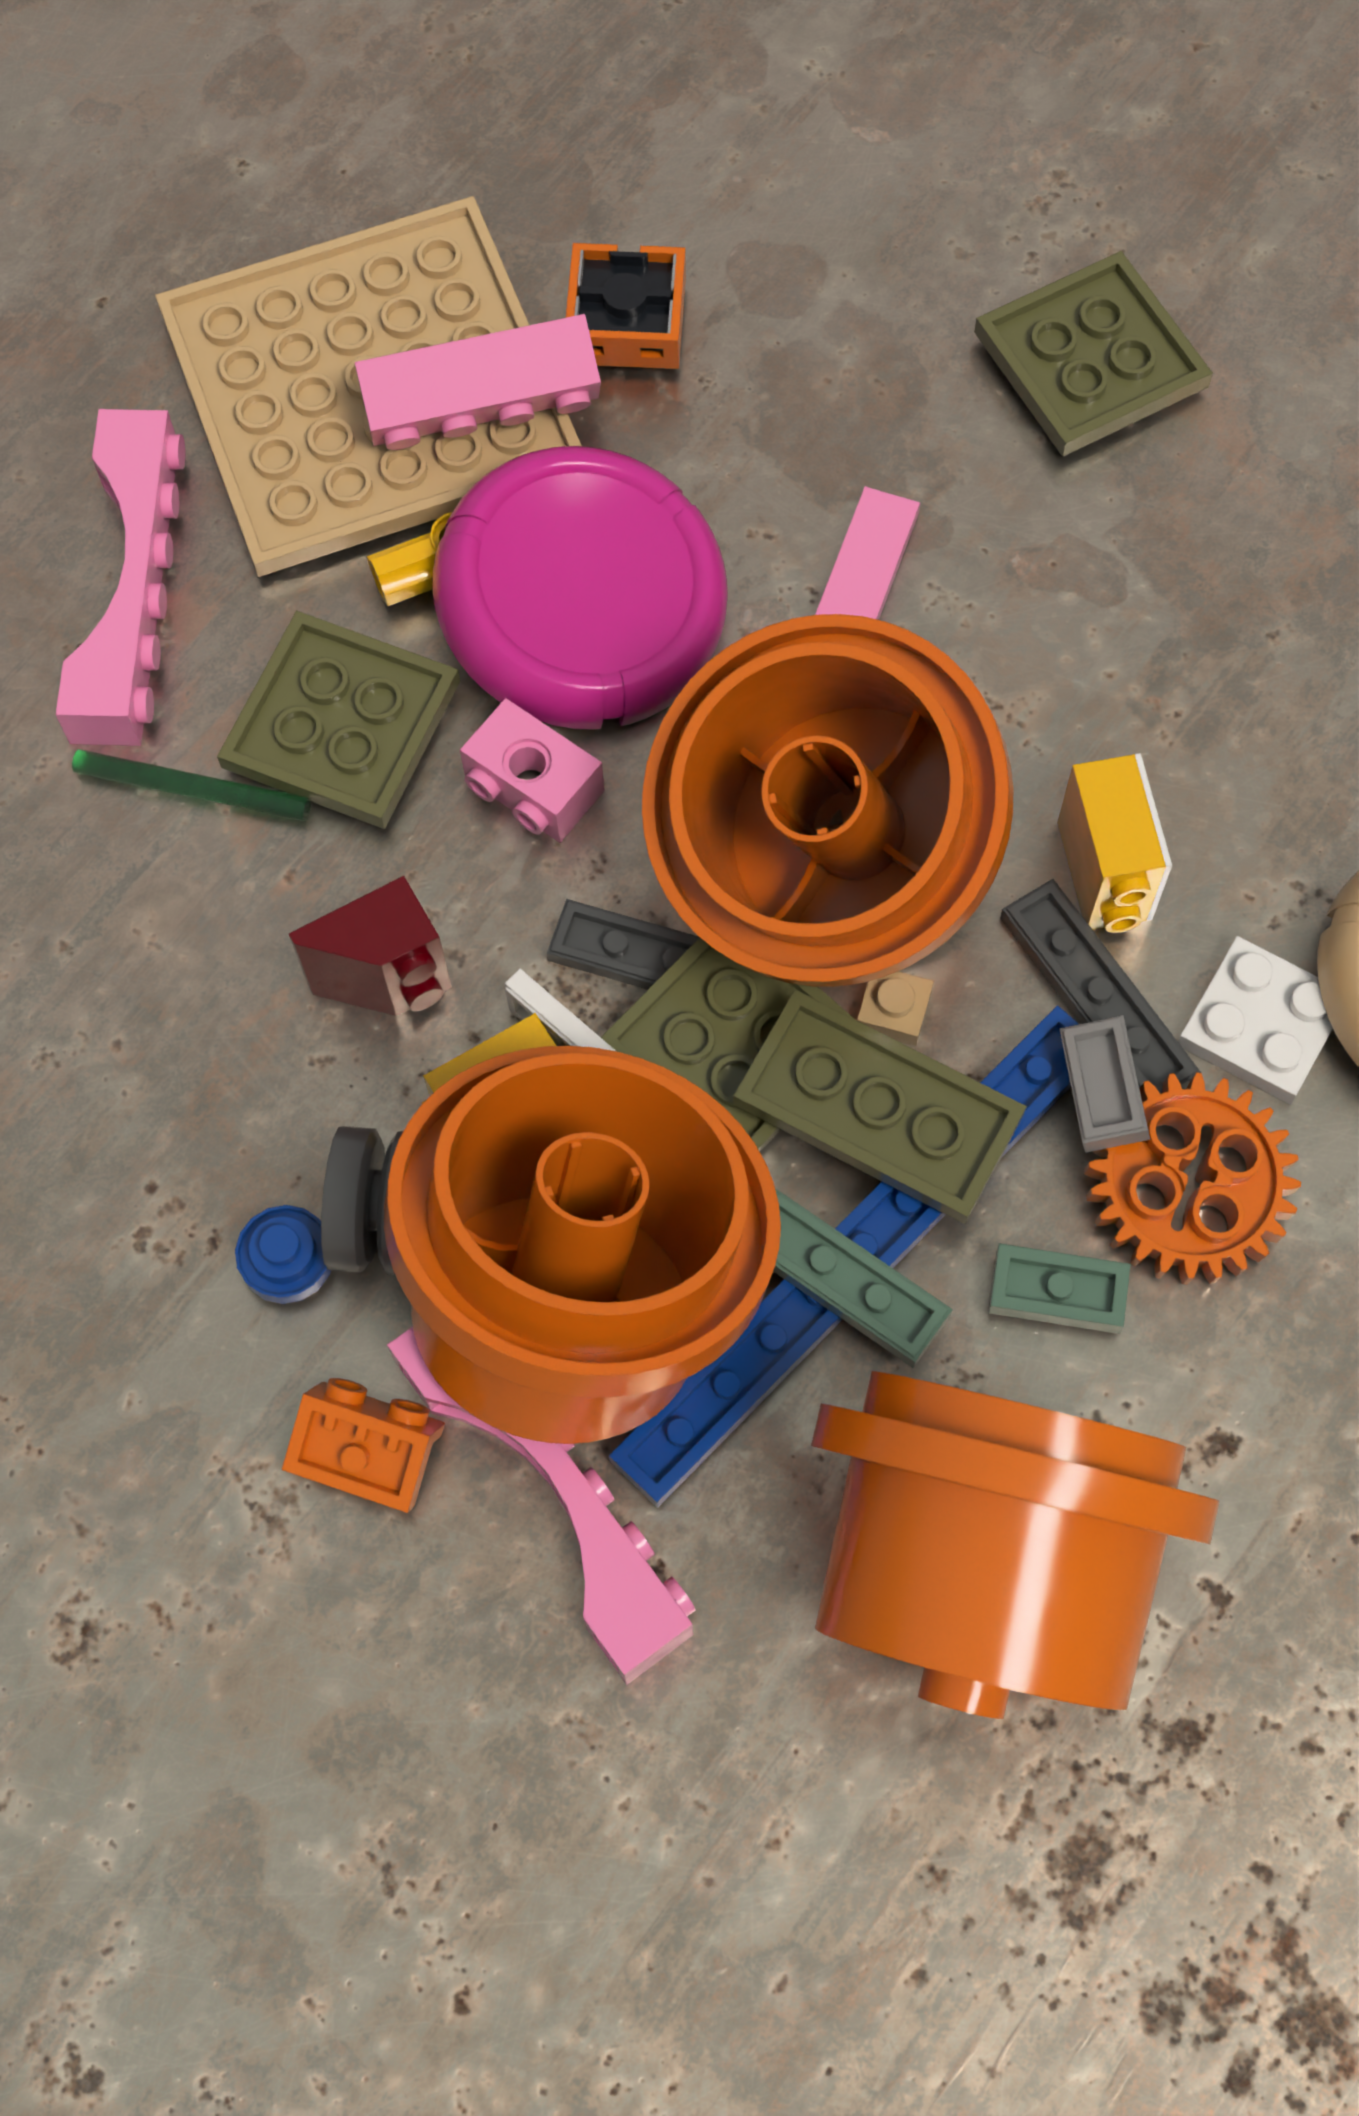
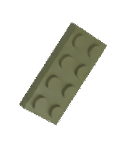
M796 989L733 1095V1105L963 1224H966L1027 1108V1106Z

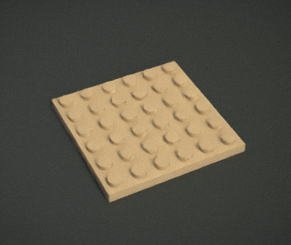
M474 196L155 294L258 577L436 520L446 513L453 512L461 498L484 475L513 458L552 447L582 446L568 413H558L556 408L534 412L533 419L517 425L504 426L500 424V420L477 424L478 429L475 432L461 437L447 438L443 436V432L420 436L421 441L418 444L404 449L389 450L385 444L373 446L355 362L529 326Z

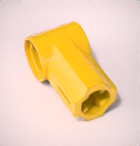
M452 512L439 517L432 525L430 533L367 556L376 587L387 607L433 590L435 554L438 544L444 536L445 526Z

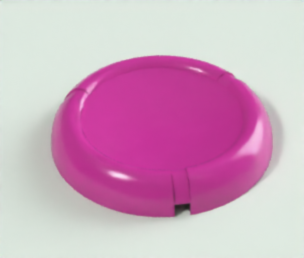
M561 446L541 449L513 458L488 472L468 490L450 515L445 526L444 536L437 547L433 567L435 611L446 642L460 665L483 690L499 702L507 698L539 721L554 726L572 729H601L603 719L619 718L620 725L624 726L649 718L672 705L689 680L713 658L721 639L726 619L728 588L725 564L714 533L696 505L691 504L683 495V491L674 482L659 471L630 456L601 448Z

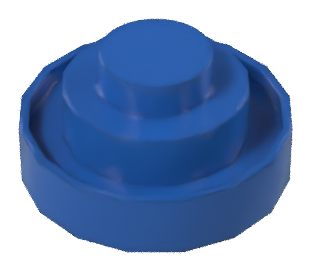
M290 1205L267 1208L252 1217L239 1234L235 1248L237 1269L249 1289L266 1301L280 1304L302 1301L317 1292L330 1276L331 1270L327 1269L323 1261L321 1220L305 1208Z

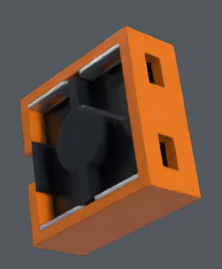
M573 243L566 318L585 314L597 366L679 369L686 284L685 247L640 245V252H619L617 244Z

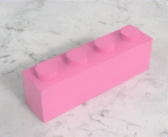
M585 314L355 362L373 446L385 444L389 450L414 446L421 441L420 436L443 432V436L447 438L465 436L475 432L478 429L477 424L500 420V424L504 426L521 424L533 419L534 412L556 408L557 412L561 414L581 411L591 405L590 400L599 398L601 386Z

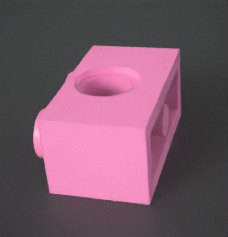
M507 698L501 702L460 749L465 774L464 780L478 797L487 802H493L496 799L512 810L515 819L525 829L536 835L544 832L559 843L562 842L605 791L601 761ZM528 770L541 773L538 777L530 780L517 777L520 773Z

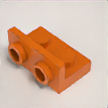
M330 1378L328 1383L321 1382L303 1393L281 1470L408 1513L415 1506L432 1445L442 1436L445 1423L428 1417L430 1410L419 1403L404 1399H392L390 1403L366 1396V1387L347 1379Z

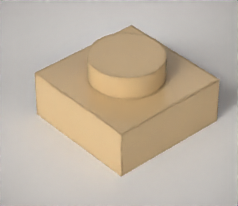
M900 971L883 978L868 981L857 1021L899 1042L917 1046L934 981Z

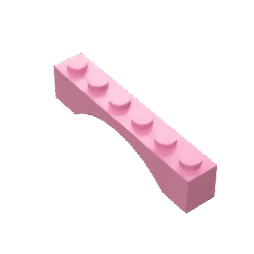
M98 410L92 460L104 491L120 510L125 526V560L118 588L104 617L85 642L63 661L55 715L69 744L141 746L144 723H151L153 720L154 696L152 688L148 687L150 671H157L160 666V641L158 635H155L157 619H164L167 611V593L165 585L162 583L163 568L170 569L173 563V541L171 534L168 533L169 520L177 519L179 514V490L174 481L176 470L184 469L186 458L184 437L182 434H175L168 410Z
M413 1327L387 1344L395 1363L432 1414L465 1422L498 1438L524 1457L552 1487L572 1522L581 1549L585 1579L583 1619L586 1629L626 1685L693 1636V1624L688 1618L690 1614L696 1611L693 1603L672 1576L662 1583L647 1563V1560L655 1555L653 1549L632 1521L623 1527L620 1526L606 1507L615 1499L604 1481L592 1467L581 1473L567 1454L568 1451L575 1447L574 1444L546 1443L511 1435L490 1426L463 1409L443 1390L427 1368L418 1349Z

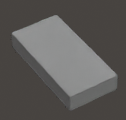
M1124 1015L1060 1028L1085 1153L1150 1140Z

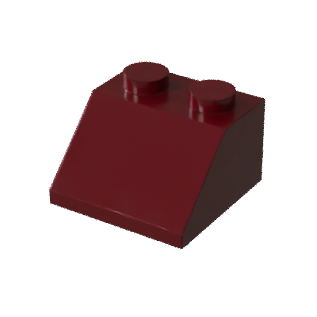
M405 876L289 933L306 982L315 996L399 1016L410 1009L412 1011H421L429 1008L442 998L445 991L452 988L440 937Z

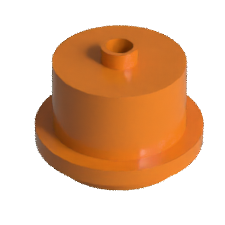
M846 614L811 615L775 623L746 635L708 661L685 685L663 718L648 757L642 793L643 829L648 855L659 884L681 919L697 936L719 953L744 968L765 977L790 984L812 987H837L872 981L903 970L927 957L947 942L967 922L989 891L1002 864L1010 837L1014 789L1011 764L997 721L978 688L947 654L915 633L885 621Z
M544 1046L518 1050L478 1063L447 1081L419 1107L404 1129L392 1158L384 1203V1232L387 1251L398 1282L411 1303L413 1331L418 1349L434 1379L456 1403L479 1420L511 1435L546 1443L575 1444L604 1440L626 1433L656 1416L680 1391L687 1377L696 1374L716 1361L733 1346L748 1328L759 1309L769 1284L780 1246V1210L774 1182L766 1162L754 1141L728 1110L707 1092L665 1067L632 1055L594 1047Z
M872 1371L862 1412L821 1403L811 1443L813 1447L851 1456L815 1629L826 1636L858 1648L924 1667L918 1697L954 1710L983 1717L1004 1719L1010 1690L1084 1706L1126 1710L1168 1535L1211 1544L1220 1501L1178 1489L1186 1447L1132 1430L1012 1400L910 1377Z

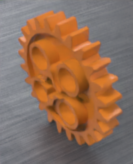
M1197 1072L1190 1080L1187 1089H1182L1174 1073L1169 1074L1163 1082L1162 1094L1149 1080L1143 1082L1139 1090L1150 1140L1092 1151L1103 1159L1090 1161L1084 1168V1175L1101 1180V1184L1089 1190L1086 1200L1095 1203H1105L1107 1207L1094 1221L1096 1226H1107L1115 1223L1119 1231L1110 1243L1112 1249L1130 1242L1135 1246L1130 1264L1135 1267L1147 1256L1156 1259L1154 1272L1155 1278L1161 1279L1172 1265L1178 1266L1181 1283L1185 1285L1194 1279L1199 1267H1201L1209 1284L1215 1283L1222 1277V1263L1225 1264L1233 1275L1238 1276L1247 1269L1245 1254L1259 1263L1269 1254L1263 1239L1278 1243L1286 1235L1287 1232L1275 1219L1289 1220L1297 1211V1207L1282 1198V1196L1294 1194L1301 1187V1181L1283 1175L1284 1171L1291 1168L1299 1160L1298 1155L1279 1153L1277 1149L1281 1142L1289 1135L1288 1130L1268 1132L1264 1125L1274 1112L1272 1108L1263 1109L1256 1114L1249 1111L1248 1107L1253 1092L1250 1090L1241 1094L1236 1101L1228 1098L1229 1082L1226 1078H1223L1212 1092L1205 1090L1202 1073ZM1167 1125L1177 1129L1183 1136L1184 1148L1175 1150L1164 1146L1157 1137L1156 1127ZM1208 1126L1212 1129V1136L1195 1175V1181L1200 1186L1188 1198L1185 1206L1186 1209H1184L1182 1229L1176 1231L1171 1227V1221L1188 1182V1175L1183 1171L1196 1157L1202 1127ZM1229 1147L1239 1151L1244 1157L1246 1171L1235 1172L1226 1168L1220 1161L1219 1148ZM1145 1183L1159 1188L1165 1198V1208L1155 1210L1144 1206L1138 1199L1136 1193L1137 1185ZM1212 1206L1220 1210L1226 1218L1227 1231L1220 1233L1206 1228L1199 1215L1200 1207Z

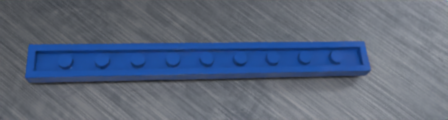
M1058 1005L980 1082L1027 1106L1025 1114L1002 1157L1071 1088L1060 1028L1079 1025V1023ZM881 1182L835 1229L894 1268L946 1214ZM784 1279L761 1302L748 1328L733 1346L716 1361L696 1374L687 1377L682 1388L671 1402L656 1416L638 1426L609 1455L610 1462L658 1508L843 1319Z

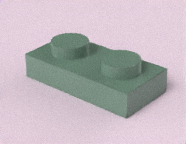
M999 1243L996 1251L988 1313L1120 1334L1125 1321L1131 1264Z

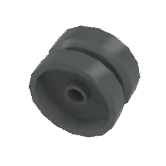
M338 1127L333 1137L327 1160L321 1212V1245L323 1261L328 1270L361 1273L370 1265L378 1249V1258L386 1274L395 1275L386 1247L384 1203L392 1158L403 1131L397 1132L392 1138L385 1154L384 1144L375 1128Z

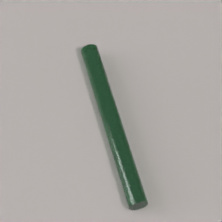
M82 749L76 750L72 761L74 773L300 821H306L310 813L311 801L309 798Z

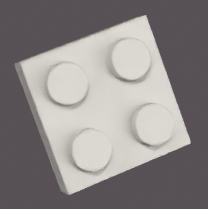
M1237 936L1178 1042L1186 1051L1291 1105L1333 1027L1322 1001L1317 976Z

